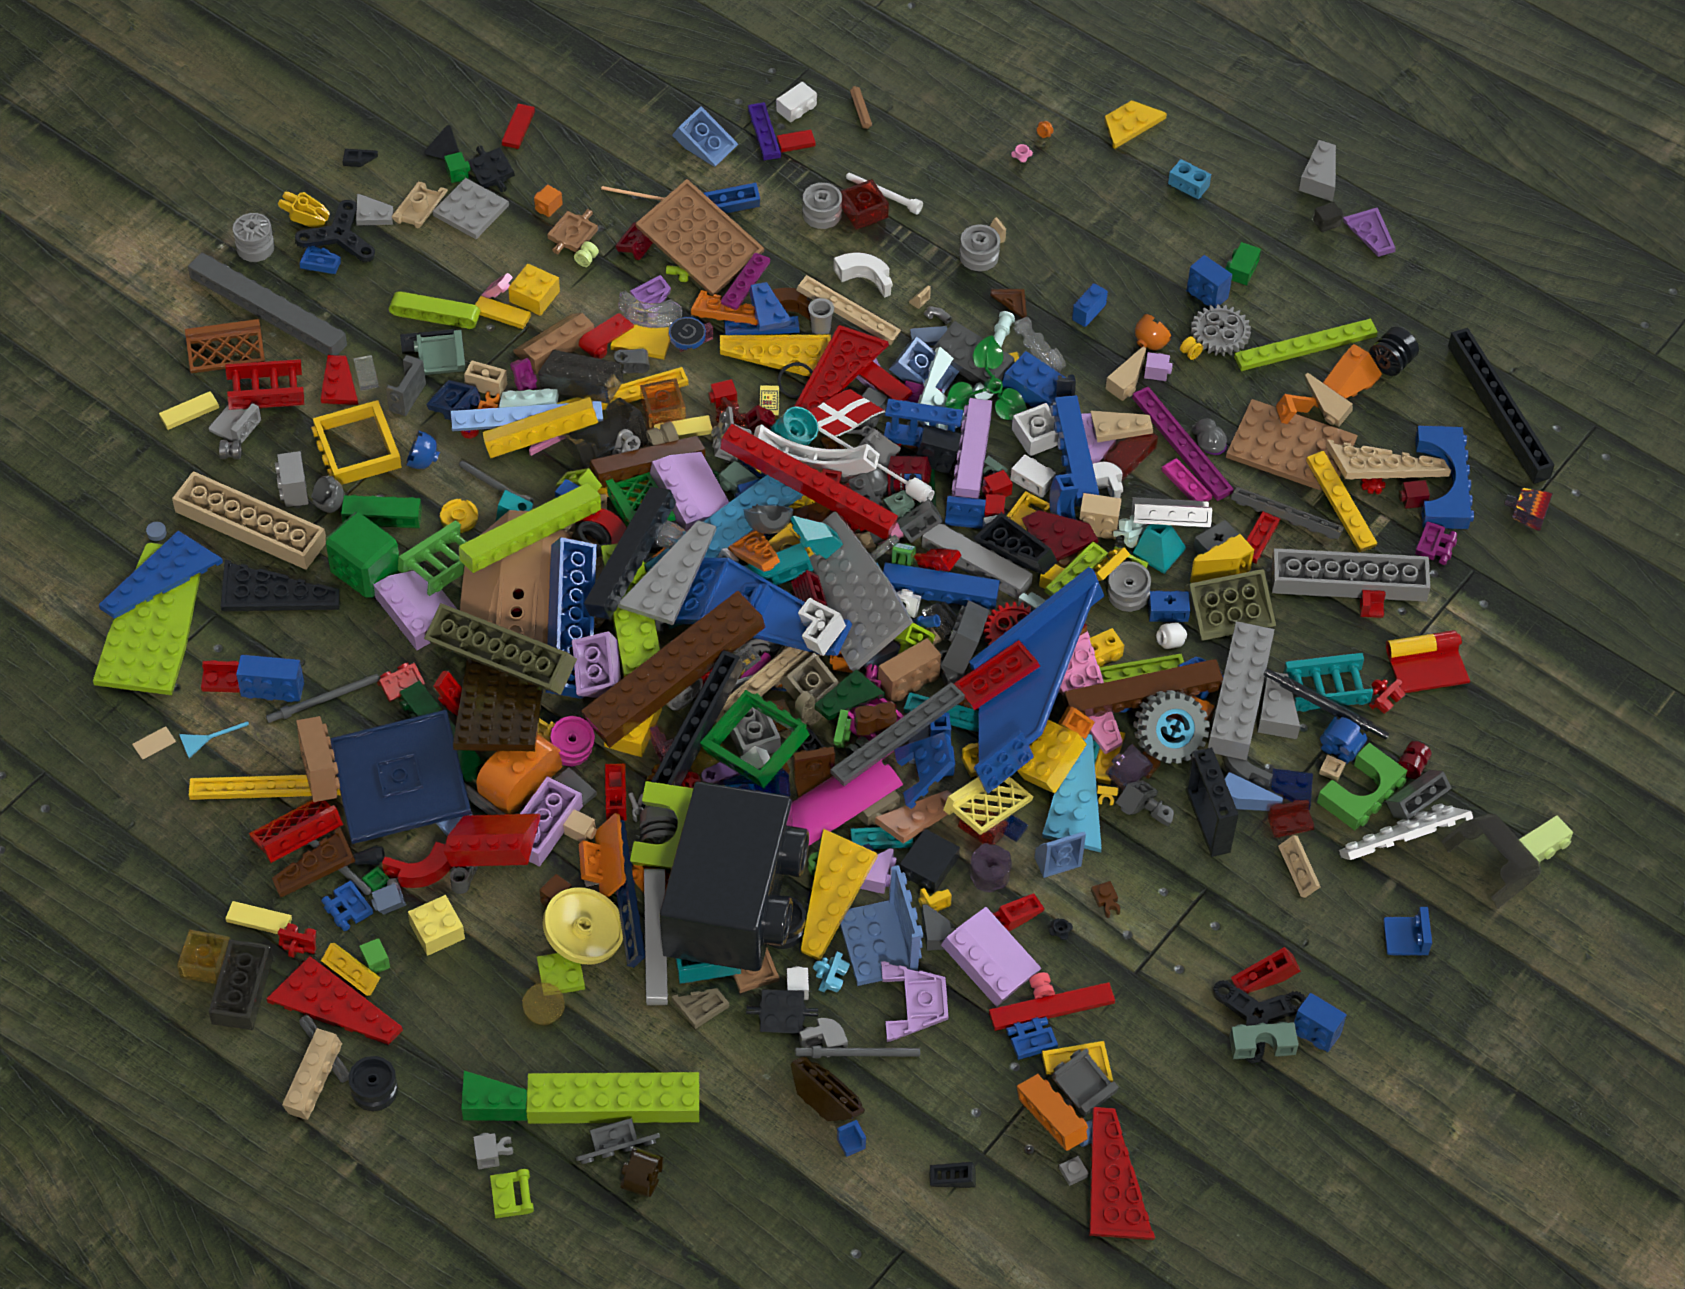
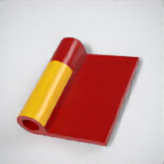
M1455 630L1386 641L1387 657L1396 680L1399 678L1403 682L1399 686L1405 693L1470 683L1469 676L1458 651L1459 645L1462 644V638Z

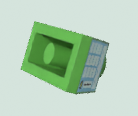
M896 543L892 549V564L913 567L916 546Z

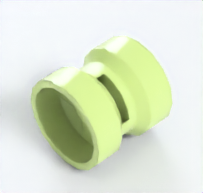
M586 241L580 247L581 250H578L574 255L575 261L583 267H588L592 259L599 253L598 248L593 243Z

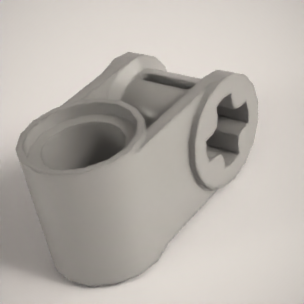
M628 429L621 430L617 435L612 455L639 449L640 439Z

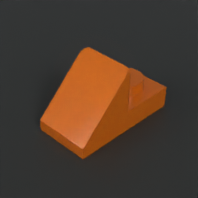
M1071 706L1066 708L1058 724L1077 732L1083 739H1086L1095 722Z

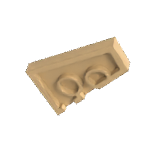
M1091 411L1097 443L1153 434L1150 415Z

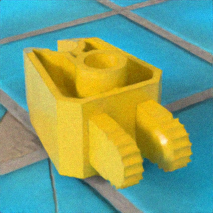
M287 191L284 192L282 196L285 200L281 199L278 202V206L289 212L291 221L312 228L325 226L330 213L323 204L305 192L299 193L298 196Z

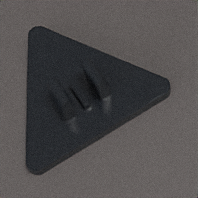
M446 125L425 150V154L444 159V156L459 153L451 125Z

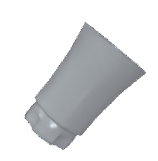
M815 299L808 307L812 334L829 335L834 305L828 299Z

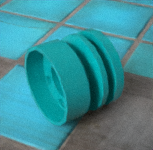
M795 406L789 408L771 426L770 431L787 440L807 446L817 436L819 428L815 416L803 407Z

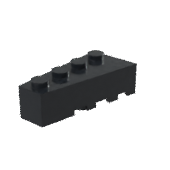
M1002 512L974 537L975 541L982 547L994 551L997 555L1012 561L1014 564L1043 575L1058 562L1051 548Z

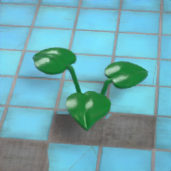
M991 335L984 338L973 351V362L976 367H985V371L990 379L985 382L983 389L974 392L968 383L958 382L954 384L948 392L945 405L947 408L963 410L964 413L965 405H969V399H977L974 395L982 392L989 394L997 393V397L1000 398L995 403L997 415L1005 420H1013L1014 415L1027 411L1025 402L1020 393L1015 389L1007 388L1003 392L1001 391L1003 388L1001 380L995 378V375H992L988 368L996 369L1002 364L1003 351L994 336Z

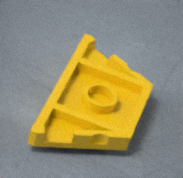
M1132 100L1107 114L1104 121L1108 128L1109 136L1112 138L1113 148L1116 149L1165 120L1167 114Z

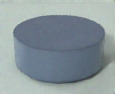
M152 522L146 528L147 536L152 541H160L167 534L166 527L161 522Z

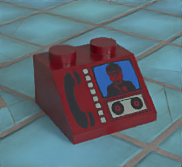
M890 457L888 466L890 471L906 481L918 478L929 485L932 469L928 457ZM888 474V497L902 490L906 493V484Z

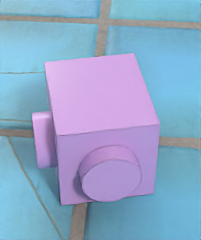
M1148 352L1144 378L1166 381L1167 374H1171L1172 363H1169L1170 355Z

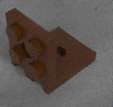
M821 747L817 750H803L794 753L793 780L798 798L833 776L831 769L835 766L834 747Z

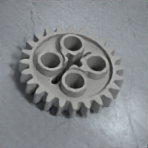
M1217 304L1215 309L1211 305L1209 310L1203 308V312L1198 311L1197 316H1194L1191 324V335L1197 340L1196 343L1203 345V350L1208 349V354L1215 351V356L1219 352H1221L1222 356H1225V352H1228L1230 355H1232L1233 350L1239 352V348L1244 349L1245 344H1248L1251 334L1249 320H1245V315L1240 316V310L1233 312L1234 307L1228 310L1227 305L1220 308L1219 304Z

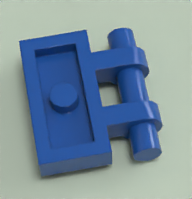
M351 880L333 890L336 898L330 900L328 896H325L321 900L325 905L324 909L327 913H331L334 917V922L343 931H347L350 928L347 922L349 919L352 918L355 924L373 914V909ZM341 905L346 910L342 913L337 909Z
M1035 1017L1029 1022L1022 1024L1020 1022L1014 1023L1012 1027L1006 1028L1008 1036L1014 1034L1017 1036L1011 1038V1044L1018 1060L1040 1054L1042 1051L1058 1049V1043L1052 1028H1042V1026L1048 1025L1046 1017L1040 1019ZM1034 1030V1032L1025 1034V1031Z

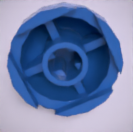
M418 431L416 435L417 440L412 444L406 466L415 469H425L430 466L432 461L436 463L440 452L436 451L437 443L431 435Z

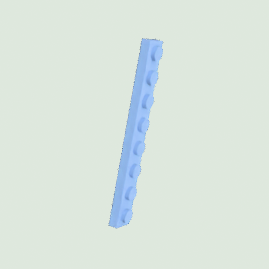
M593 401L598 421H603L601 401ZM569 403L451 411L452 431L493 429Z

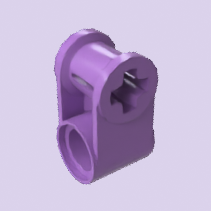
M719 762L704 769L701 778L704 783L728 785L736 783L740 779V774Z

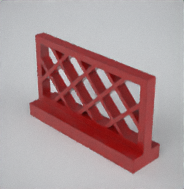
M311 800L249 833V836L266 854L269 862L272 863L342 826L343 823L334 805L330 806L325 800L317 802Z

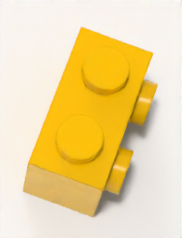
M1113 628L1090 638L1099 667H1103L1111 661H1117L1123 656L1124 644Z

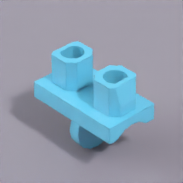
M837 951L835 956L830 958L829 963L827 958H822V961L814 963L813 969L817 972L816 977L822 978L823 976L818 990L825 992L829 989L838 992L841 989L843 980L835 977V973L844 976L850 966L849 963L841 959L842 953Z

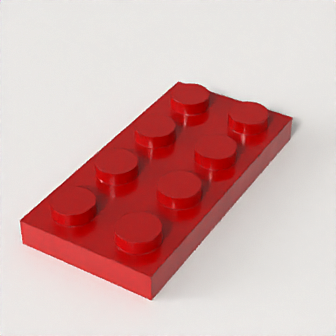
M1018 640L955 682L954 685L965 695L964 699L973 710H976L1039 668L1040 665Z

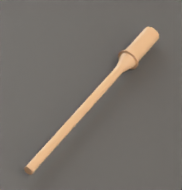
M605 186L601 187V190L612 191L660 201L664 199L663 197L653 195H647Z

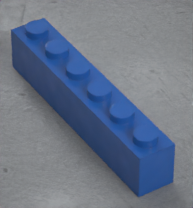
M1077 395L1055 397L1053 405L1050 406L1051 416L1055 418L1054 430L1059 436L1058 448L1062 450L1061 461L1062 465L1066 467L1065 474H1073L1079 487L1074 501V507L1082 505L1083 493L1099 495L1078 397Z
M885 562L883 573L892 584L896 593L902 589L913 591V594L921 596V599L928 601L934 600L947 604L953 603L966 606L969 600L984 608L996 609L1000 580Z

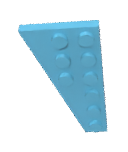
M1088 734L1087 738L1083 739L1087 744L1053 796L1042 838L1055 841L1063 837L1085 832L1084 848L1101 852L1093 738L1091 734Z

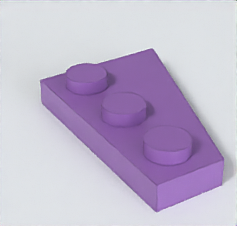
M1378 207L1343 217V222L1378 257L1395 252L1394 243Z

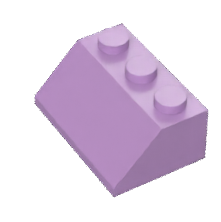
M609 631L572 640L573 656L577 658L574 665L577 695L598 698L621 680L618 640Z

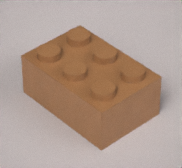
M926 638L879 665L878 680L881 681V690L885 692V697L893 703L901 701L909 692H916L925 684L937 680L940 676V652Z

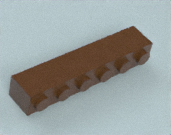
M693 436L593 459L590 462V471L601 483V488L606 487L605 481L612 478L617 483L648 472L650 473L653 461L669 455L702 452L705 458V447L698 436Z

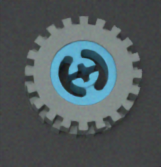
M1167 690V693L1163 691L1156 692V697L1151 695L1147 698L1149 700L1148 703L1142 702L1140 705L1143 708L1142 712H1136L1135 716L1139 720L1138 722L1134 721V727L1138 729L1134 734L1140 740L1138 744L1145 749L1146 753L1166 763H1181L1182 759L1188 761L1191 759L1190 755L1193 751H1198L1197 748L1199 746L1204 748L1206 744L1202 739L1209 736V732L1205 731V727H1210L1209 721L1204 718L1207 717V713L1201 709L1203 706L1199 702L1194 701L1195 699L1188 695L1172 690ZM1171 714H1180L1184 720L1185 726L1181 721H1178L1172 717H1166ZM1170 726H1176L1175 730H1172ZM1161 728L1165 734L1179 738L1174 741H1166L1161 734Z

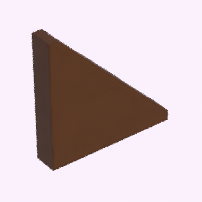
M991 289L990 294L993 298L1021 318L1026 319L1024 289Z

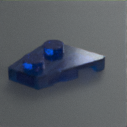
M1273 768L1271 790L1284 795L1292 802L1295 800L1304 805V809L1310 810L1313 773Z

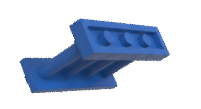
M888 399L885 416L892 417L891 423H886L884 436L893 443L916 446L923 430L922 427H917L918 421L929 422V426L936 427L937 424L948 425L947 430L955 432V426H961L963 410ZM899 418L910 419V426L899 424Z

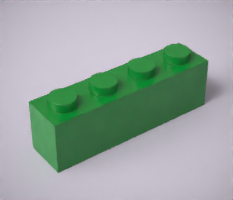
M344 495L341 516L342 522H344L354 512H359L378 527L420 528L421 499L414 497Z

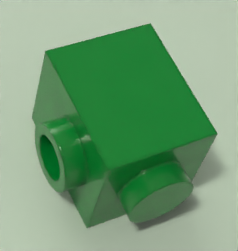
M462 152L444 156L445 168L451 183L463 181L465 178L469 179L470 165L468 161L464 160Z

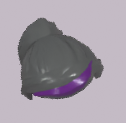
M1201 419L1195 425H1192L1191 430L1197 436L1196 442L1199 448L1213 455H1220L1226 450L1227 436L1220 427L1216 426L1213 419Z

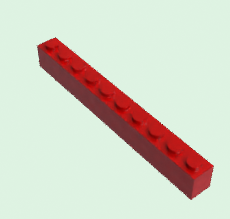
M731 424L723 435L720 449L831 511L837 512L842 517L885 541L896 527L898 515L738 426Z

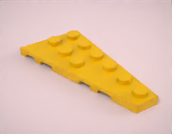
M720 335V354L780 370L788 364L799 362L806 364L814 371L831 340V335ZM792 366L786 370L808 377L811 376L809 370L802 366Z
M823 829L801 946L802 953L819 961L823 957L878 857L876 852Z

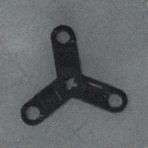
M343 200L339 203L332 226L300 230L295 234V244L300 248L338 244L351 255L356 256L359 261L362 260V262L366 261L367 263L368 261H373L375 257V249L351 231L357 212V205L352 200ZM348 206L351 210H345L344 208ZM302 237L305 238V237H306L308 240L303 241V240H301L300 238H302ZM363 251H364V252L366 251V252H368V253H370V254H369V255H364V254H362V253H363Z
M1227 980L1216 982L1213 988L1214 998L1245 1019L1246 1026L1259 1023L1268 1024L1297 1014L1298 1009L1306 1000V997L1301 992L1292 991L1285 995H1279L1258 1002ZM1224 987L1229 990V993L1226 995L1220 994L1218 989ZM1298 999L1301 1004L1296 1007V1005L1294 1006L1290 1003V1000ZM1257 1011L1258 1014H1261V1018L1253 1016L1254 1012ZM1265 1042L1256 1044L1259 1055H1255L1254 1058H1245V1060L1250 1063L1261 1061L1265 1052Z

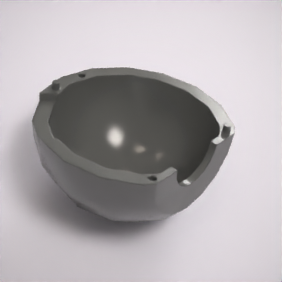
M756 504L752 508L743 509L749 526L758 533L774 534L782 531L788 526L793 515L792 508L778 505Z

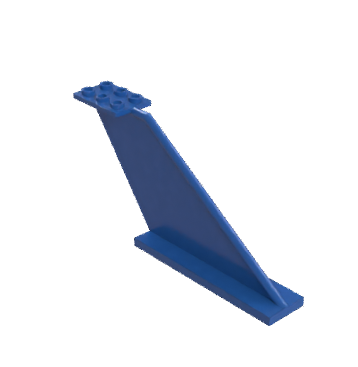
M1090 567L969 661L972 670H975L1019 640L1040 665L1039 668L979 707V763L974 766V769L987 793L997 788L1034 757L1029 745L1043 734L1090 607L1104 597L1096 574Z

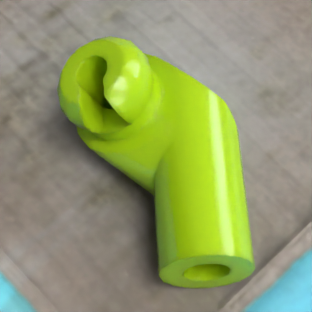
M666 266V274L679 275L680 282H688L689 274L681 267Z

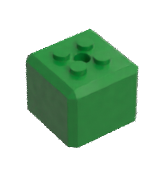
M354 512L326 537L330 572L365 598L375 595L373 584L390 575L400 573L398 570L399 551L396 540L359 512Z

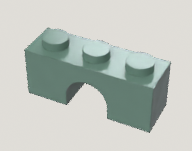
M1259 1023L1252 1026L1240 1024L1231 1028L1229 1038L1233 1059L1254 1058L1256 1044L1259 1042L1270 1044L1273 1047L1275 1056L1296 1055L1298 1040L1295 1023Z

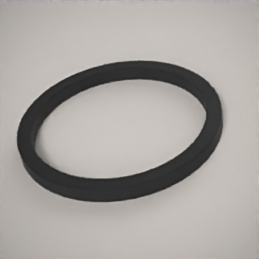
M795 362L786 365L778 376V385L781 392L792 399H798L800 395H790L783 390L781 386L783 373L792 366H802L809 370L811 375L813 373L812 369L806 364Z

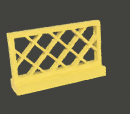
M977 777L948 796L943 810L948 815L954 812L981 835L1031 802L1033 796L1010 777L1004 781L1009 787L999 785L992 790L996 791L997 796L987 795ZM1000 792L1010 793V798L1001 797ZM1014 794L1021 795L1024 799H1015ZM974 799L983 800L984 804L974 803ZM987 801L997 802V806L988 805ZM1001 802L1011 804V808L1002 807ZM960 808H970L971 813L963 812ZM974 809L984 810L985 815L975 814ZM988 811L998 812V816H989ZM975 820L985 821V825L981 827Z

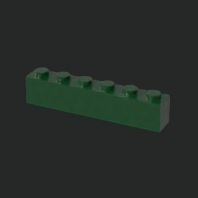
M420 681L399 692V704L404 711H408L410 718L442 711L441 707ZM449 719L450 726H451V730H452V734H453V738H454L455 728H456V727H455V725L452 723V721ZM456 750L463 780L468 784L477 779L484 763L474 750Z

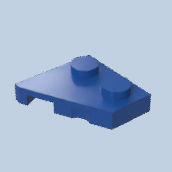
M310 246L305 250L300 261V268L336 274L341 260L339 256L330 253L325 248L319 249L318 247Z

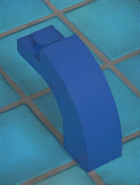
M1073 474L1057 475L1054 477L1050 490V513L1076 520L1074 501L1079 487Z

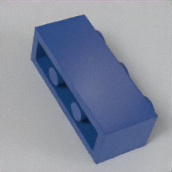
M757 183L704 193L725 213L760 207Z

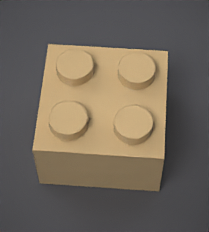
M1083 493L1079 521L1089 523L1097 537L1116 540L1113 531L1117 530L1121 498Z

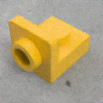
M925 888L920 889L918 901L921 908L922 905L927 904L938 912L951 906L952 895L946 889L944 891H937L929 897Z

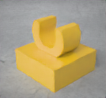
M1098 785L1097 794H1102L1098 800L1099 804H1102L1104 797H1108L1112 806L1114 804L1113 796H1117L1118 788Z

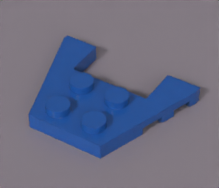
M945 732L894 750L896 761L899 765L903 766L915 758L920 781L903 792L906 806L912 809L916 805L915 801L921 795L924 797L929 792V786L934 781L938 783L955 765L950 738Z

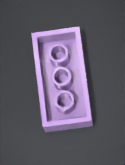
M546 777L520 813L541 815L529 862L539 867L563 835V824L574 809L580 811L583 807L582 793L549 777Z

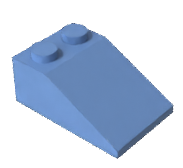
M702 106L683 122L672 135L685 149L714 167L738 145Z
M916 336L907 344L889 370L903 382L911 381L924 385L925 379L928 378L931 361L934 360L936 352ZM949 365L935 387L942 389L944 394L959 371L952 365Z
M1085 832L1063 837L1036 847L1035 860L1043 878L1081 867L1086 838Z

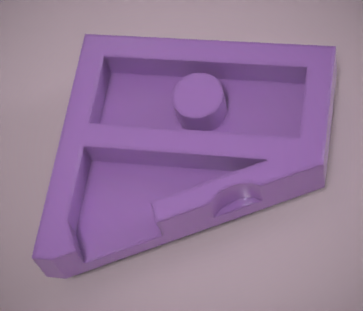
M660 275L631 290L630 296L650 321L669 295L671 288Z

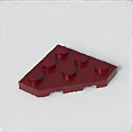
M1040 510L1021 518L1026 530L1051 548L1057 561L1087 548L1092 542L1098 543V538L1089 523Z

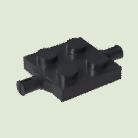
M483 146L477 147L476 151L480 156L468 160L478 183L483 188L497 185L500 192H503V190L505 192L507 187L503 182L514 177L515 173L501 148L499 147L486 153Z
M762 989L760 1005H747V1009L755 1011H746V1014L759 1015L761 1020L760 1032L800 1033V1031H803L805 1016L818 1017V1013H810L818 1012V1008H806L804 1004V991Z

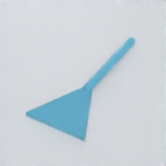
M244 722L210 735H179L190 758L211 738L249 725V722Z

